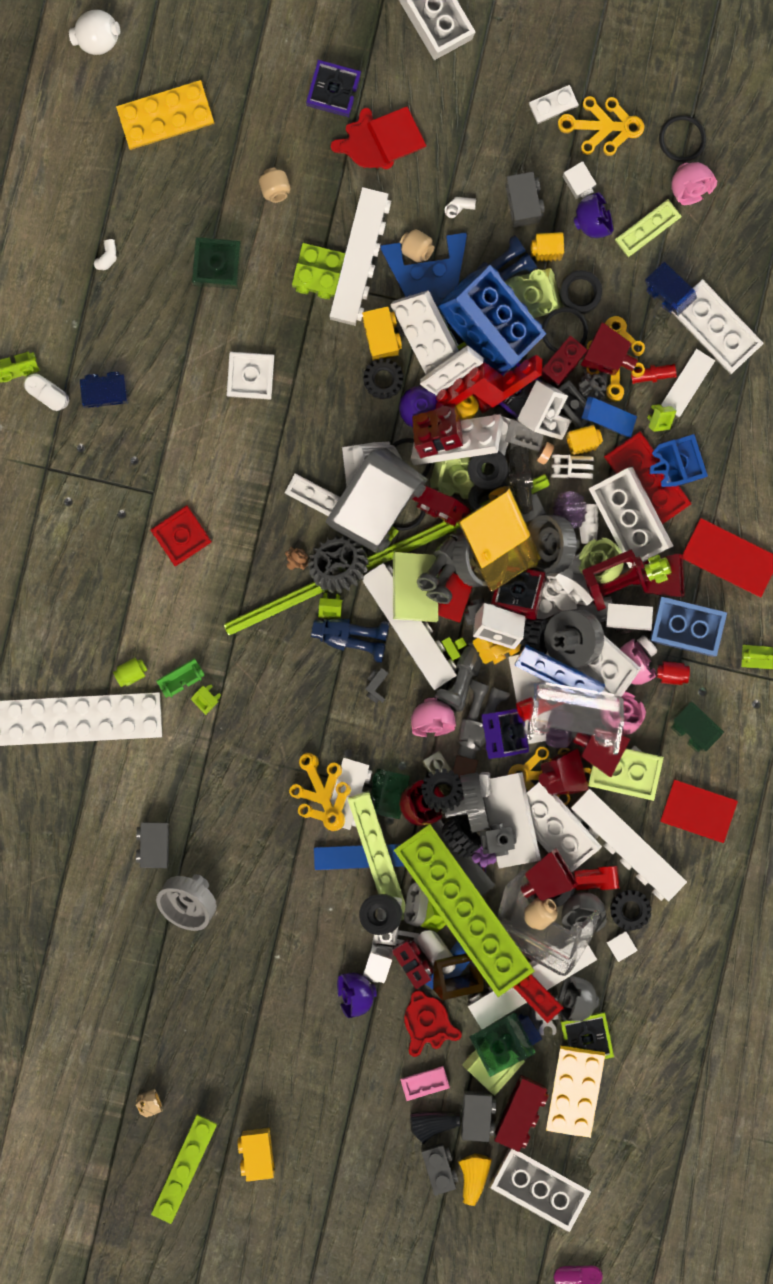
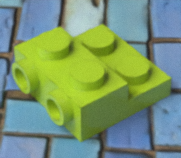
M303 243L292 287L296 288V292L302 294H309V291L318 293L317 297L330 300V297H335L346 253Z

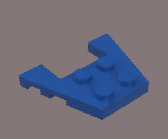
M466 233L446 236L449 259L411 265L403 264L400 243L381 245L380 247L404 296L408 297L429 290L437 306L458 286L467 235Z

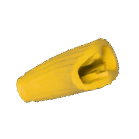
M474 1153L458 1161L464 1178L463 1203L476 1206V1202H478L488 1177L492 1162L491 1158Z

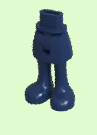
M516 235L509 239V248L501 256L489 264L483 262L475 271L488 265L499 270L526 250ZM526 253L517 262L499 273L505 282L520 271L528 270L532 272L538 268L530 255Z
M350 619L314 620L311 637L318 638L320 642L324 641V643L344 651L348 647L367 651L373 655L376 662L382 663L386 647L385 643L363 641L352 638L350 635L366 636L387 641L390 622L382 621L377 627H364L351 624Z

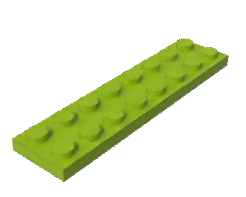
M431 824L394 849V852L498 998L535 972Z

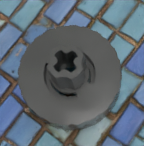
M540 515L533 519L527 527L530 536L523 543L528 564L535 571L545 573L564 572L572 564L576 551L579 548V540L576 538L571 523L559 515Z
M464 531L455 543L451 562L459 578L465 584L473 587L492 586L502 578L505 572L507 552L484 568L479 569L481 566Z
M570 609L555 614L549 620L544 633L545 647L549 656L572 668L583 667L593 663L601 654L604 646V632L600 622L592 613L583 609ZM574 628L579 629L582 633L583 643H581L580 633Z
M478 772L460 775L463 800H459L460 805L458 807L454 805L453 811H450V808L446 809V818L468 814L472 833L490 829Z

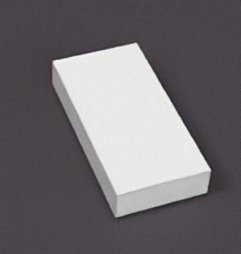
M608 603L606 627L651 630L653 607Z

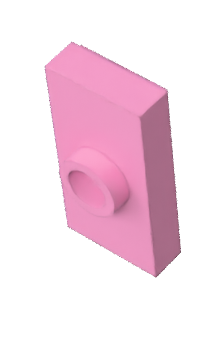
M443 1066L400 1079L407 1101L450 1088Z

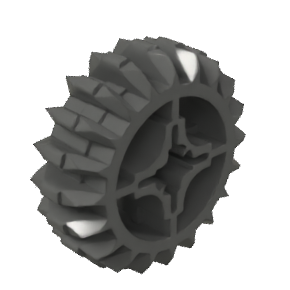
M335 535L334 540L327 537L326 543L319 542V549L313 548L315 555L309 556L311 562L308 563V568L310 569L311 578L314 579L315 584L320 586L322 590L328 589L331 593L337 590L341 593L343 588H346V590L350 591L352 584L357 586L358 579L364 580L362 573L367 572L366 566L369 563L365 549L358 542L351 538L349 539L345 535L341 539ZM352 555H354L353 562L351 565H349V563L351 562L350 558L352 557ZM325 563H328L327 566L325 567V568H326V571L323 573V569H324Z

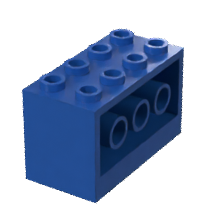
M491 265L470 273L437 305L439 312L465 344L484 358L483 363H487L498 373L513 368L546 335L540 322L532 317L528 312L527 306L519 301L513 289L506 285L500 277V273Z

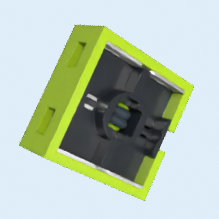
M604 1011L594 1013L583 1021L560 1020L563 1038L568 1040L569 1046L567 1047L605 1052V1059L614 1057Z

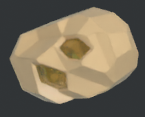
M155 1089L138 1095L136 1106L141 1115L148 1117L163 1111L161 1101Z

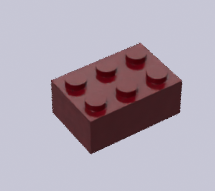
M520 1074L494 1132L493 1138L495 1142L517 1152H520L521 1147L526 1148L530 1139L529 1129L530 1127L535 1128L540 1116L537 1113L540 1106H545L549 1097L545 1085Z

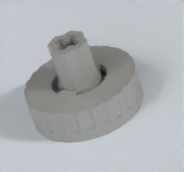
M194 874L191 878L185 876L171 877L165 882L156 898L158 909L168 921L180 928L191 931L204 929L215 914L217 905L213 894L207 889L209 887L208 881L197 874Z

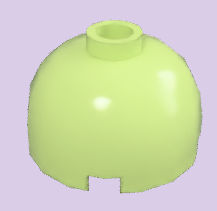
M602 538V540L598 541L594 539L584 546L579 555V560H581L579 570L583 574L582 570L617 556L622 551L613 541L607 538ZM624 563L594 575L598 584L607 583L617 578L623 570Z

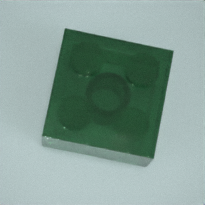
M196 237L192 276L193 285L238 289L241 241Z
M692 701L687 702L669 721L672 724L670 728L678 736L684 735L689 740L687 744L695 752H706L724 733Z
M516 1013L469 1036L490 1077L536 1053Z

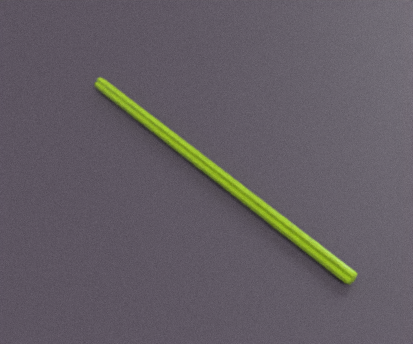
M543 474L511 489V492L516 500L519 497L534 494L548 487L550 483L547 476ZM489 499L479 505L486 506L487 504L491 503V501ZM442 521L387 547L383 552L368 556L369 564L366 566L367 571L392 560L393 553L410 552L462 526L456 523L454 527ZM312 582L226 622L224 628L228 635H232L324 592V590L316 585L315 582Z

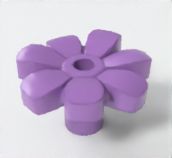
M482 846L472 855L473 862H480L481 867H487V865L494 864L497 861L495 853L483 854Z

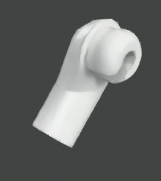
M455 197L446 205L445 213L449 218H455L463 209L475 210L476 199Z
M114 239L104 240L105 253L94 261V266L97 270H107L116 261Z

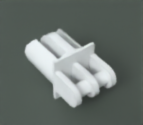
M552 455V458H554V464L551 467L554 468V474H551L552 478L593 479V474L571 473V470H593V465L572 464V461H594L593 456ZM561 459H567V465H561ZM560 468L567 469V475L560 474Z

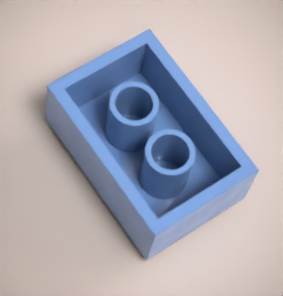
M660 597L649 640L654 643L716 657L727 612Z

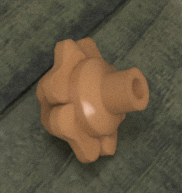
M290 547L289 551L285 552L289 561L287 567L290 570H294V568L304 570L308 566V555L303 549Z

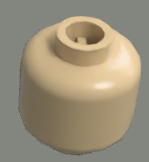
M269 168L259 178V185L266 200L273 203L281 202L290 193L291 187L283 170Z
M414 229L410 233L406 232L401 238L402 254L418 263L423 260L427 261L433 254V240L423 232Z
M538 897L524 911V918L528 926L537 930H544L558 916L557 907L553 900L546 899L541 901Z

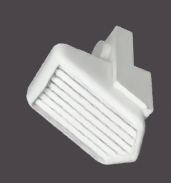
M373 442L342 447L346 485H349L363 461L372 451L387 448L402 459L397 449L390 445V442Z

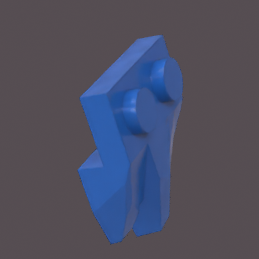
M694 434L659 444L652 452L653 456L658 458L660 462L649 468V474H663L664 479L661 481V487L680 486L708 477Z

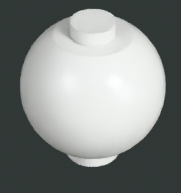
M101 10L85 12L78 18L75 27L69 29L72 45H79L83 51L92 55H101L110 51L116 44L118 35H120L119 23L115 22L110 14Z

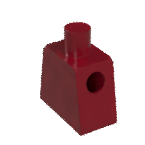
M602 322L581 365L606 374L616 375L620 366L633 371L638 359L627 354L631 346L630 341Z
M683 555L665 556L672 573L667 574L668 580L661 583H656L655 579L650 581L648 578V581L645 582L647 587L645 593L685 597ZM639 581L633 583V585H641Z
M595 728L591 736L579 730L573 742L584 747L581 754L583 759L611 778L630 739Z
M578 749L559 753L541 764L542 774L539 775V783L544 787L546 786L549 795L574 794L589 790Z
M555 848L525 873L529 882L520 886V889L526 898L536 893L538 898L543 901L571 891L578 886V883L559 851Z

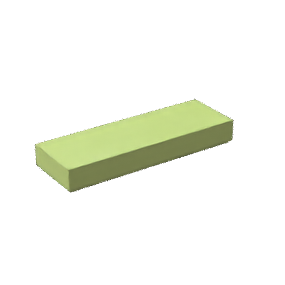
M667 199L617 237L615 241L629 258L682 216Z

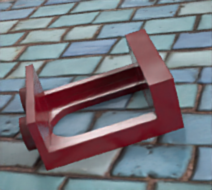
M570 335L543 367L540 378L558 389L584 358L587 349Z
M632 549L582 570L589 594L593 598L597 611L606 608L603 596L639 581L644 592L647 591L645 582L648 581V578L644 571V564L640 556L635 557ZM625 562L632 563L629 571L619 575L613 581L598 584L594 576Z

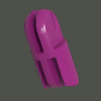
M562 1266L555 1271L553 1279L555 1284H600L603 1274L596 1266Z

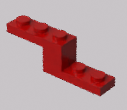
M534 355L530 359L523 361L514 370L507 372L505 376H502L484 362L480 366L473 368L463 378L457 379L446 390L442 389L436 397V409L451 404L456 406L473 394L493 408L542 375V359L538 355Z

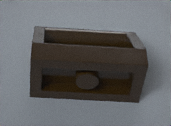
M467 953L434 960L433 990L442 1000L483 991L482 974ZM470 962V974L444 979L443 967Z

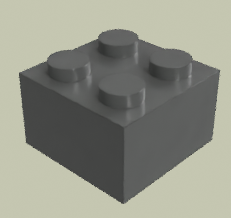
M534 172L507 176L505 186L513 228L540 223L545 210L543 199H538L539 191L541 190L539 178H534Z
M464 1090L462 1140L489 1142L490 1136H494L495 1123L494 1120H491V1113H496L495 1097H492L491 1092Z

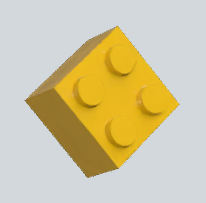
M387 306L362 312L372 361L379 360V358L386 359L399 356V349H402V343L399 333L395 334L394 328L397 327L394 311L390 312Z
M270 1128L243 1131L241 1137H238L237 1140L239 1154L243 1153L244 1158L240 1163L241 1175L246 1176V1182L274 1178L275 1168Z

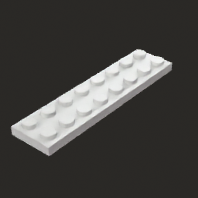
M160 692L0 701V746L163 737Z

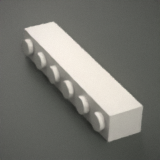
M362 187L330 313V320L356 326L357 320L362 321L364 308H361L363 299L367 300L370 287L366 286L367 280L373 277L375 265H372L373 256L378 257L381 245L377 243L378 236L384 234L386 222H383L384 213L389 214L392 202L388 200L387 193Z
M382 563L364 575L363 583L433 690L456 677L455 671L458 670L451 658L446 660L443 652L446 650L439 640L435 642L430 634L433 633V630L427 621L422 623V621L393 619V569L391 566L386 567Z
M590 789L585 791L570 807L574 816L580 822L584 821L589 826L587 830L594 838L597 839L600 836L606 842L603 846L612 855L615 852L622 857L620 862L628 870L633 868L638 873L635 877L644 885L649 883L654 888L652 893L659 900L662 901L665 898L667 901H670L687 883L682 876Z
M576 934L565 941L567 945L560 949L558 946L546 952L547 957L542 960L536 958L529 962L535 970L532 975L546 990L597 960L582 935L578 937ZM488 987L489 992L483 996L481 993H478L469 999L471 1003L467 1006L480 1028L484 1029L527 1002L514 988H511L498 998L492 988Z

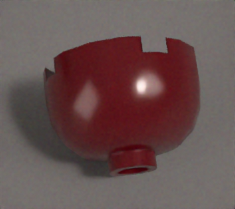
M423 780L414 782L406 787L399 803L404 818L418 826L433 824L442 817V809L439 812H435L434 808L431 810L428 804L426 805L421 788L422 784H424ZM437 786L434 794L438 797H443L441 790Z

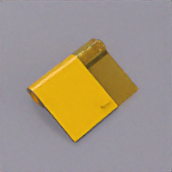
M508 486L491 492L489 494V502L458 521L491 592L526 569L535 567L541 559Z

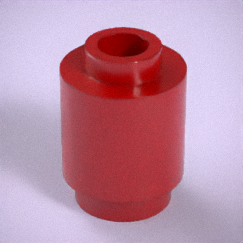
M663 661L662 665H658L656 678L660 679V683L673 685L688 684L690 666H685L684 663Z

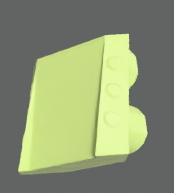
M551 268L545 270L538 269L530 274L515 276L505 281L506 285L513 289L519 301L527 306L528 312L533 318L548 315L553 310L563 307L555 274Z
M471 457L435 462L432 477L430 478L431 488L448 496L458 494L462 498L468 499V494L475 485L468 475V462ZM484 463L481 467L483 473L486 463Z
M492 1031L478 1048L467 1057V1060L462 1065L495 1096L525 1061Z

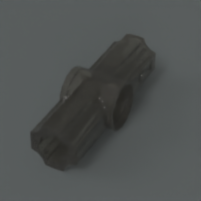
M516 446L508 450L510 472H508L509 485L521 514H529V512L534 510L532 498L534 486L532 471L529 467V453L527 448Z

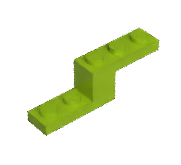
M197 1114L151 1215L172 1224L217 1123Z

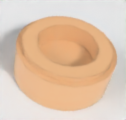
M546 442L536 461L543 465L546 464L554 450V445Z

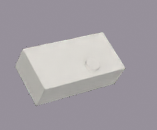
M399 0L434 60L471 41L476 33L457 0Z
M633 467L627 468L589 488L622 553L632 549L635 557L640 556L642 562H644L648 558L673 547ZM627 562L629 568H631L632 563Z
M511 1148L508 1149L488 1188L568 1232L571 1231L591 1191Z

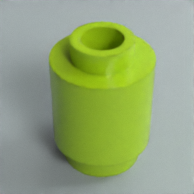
M134 657L117 666V670L113 671V674L120 687L129 686L146 677L144 672L147 671V668L142 659L137 660Z

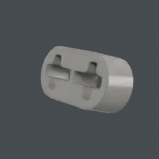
M417 883L412 884L408 890L404 920L407 924L419 927L426 918L428 898Z

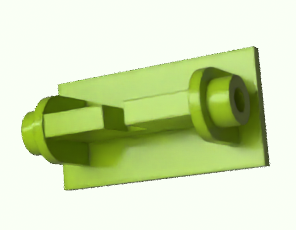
M28 351L15 355L16 363L13 364L10 357L0 360V382H9L14 378L28 376L40 371L34 352L30 353Z
M743 645L741 667L773 669V647Z

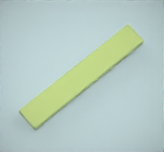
M369 791L348 797L351 812L378 894L402 898L401 920H404L406 904Z

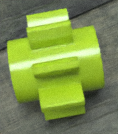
M660 555L648 558L649 563L644 565L649 580L655 579L656 583L668 580L667 574L672 572L667 558L661 559Z

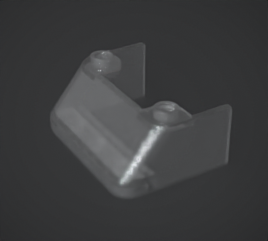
M537 682L534 684L527 739L532 740L533 734L544 735L550 731V728L595 735V740L601 746L610 747L613 745V754L618 755L625 722L624 700L614 694Z
M523 869L505 886L497 918L524 956L560 976H566L574 969L591 941L600 911L595 910L584 922L575 923L571 930L555 922H552L544 930L531 928L525 921L524 911L535 899L533 895L526 898L521 892L520 886L524 885L525 873L527 872Z

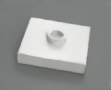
M230 352L227 397L271 400L274 355Z

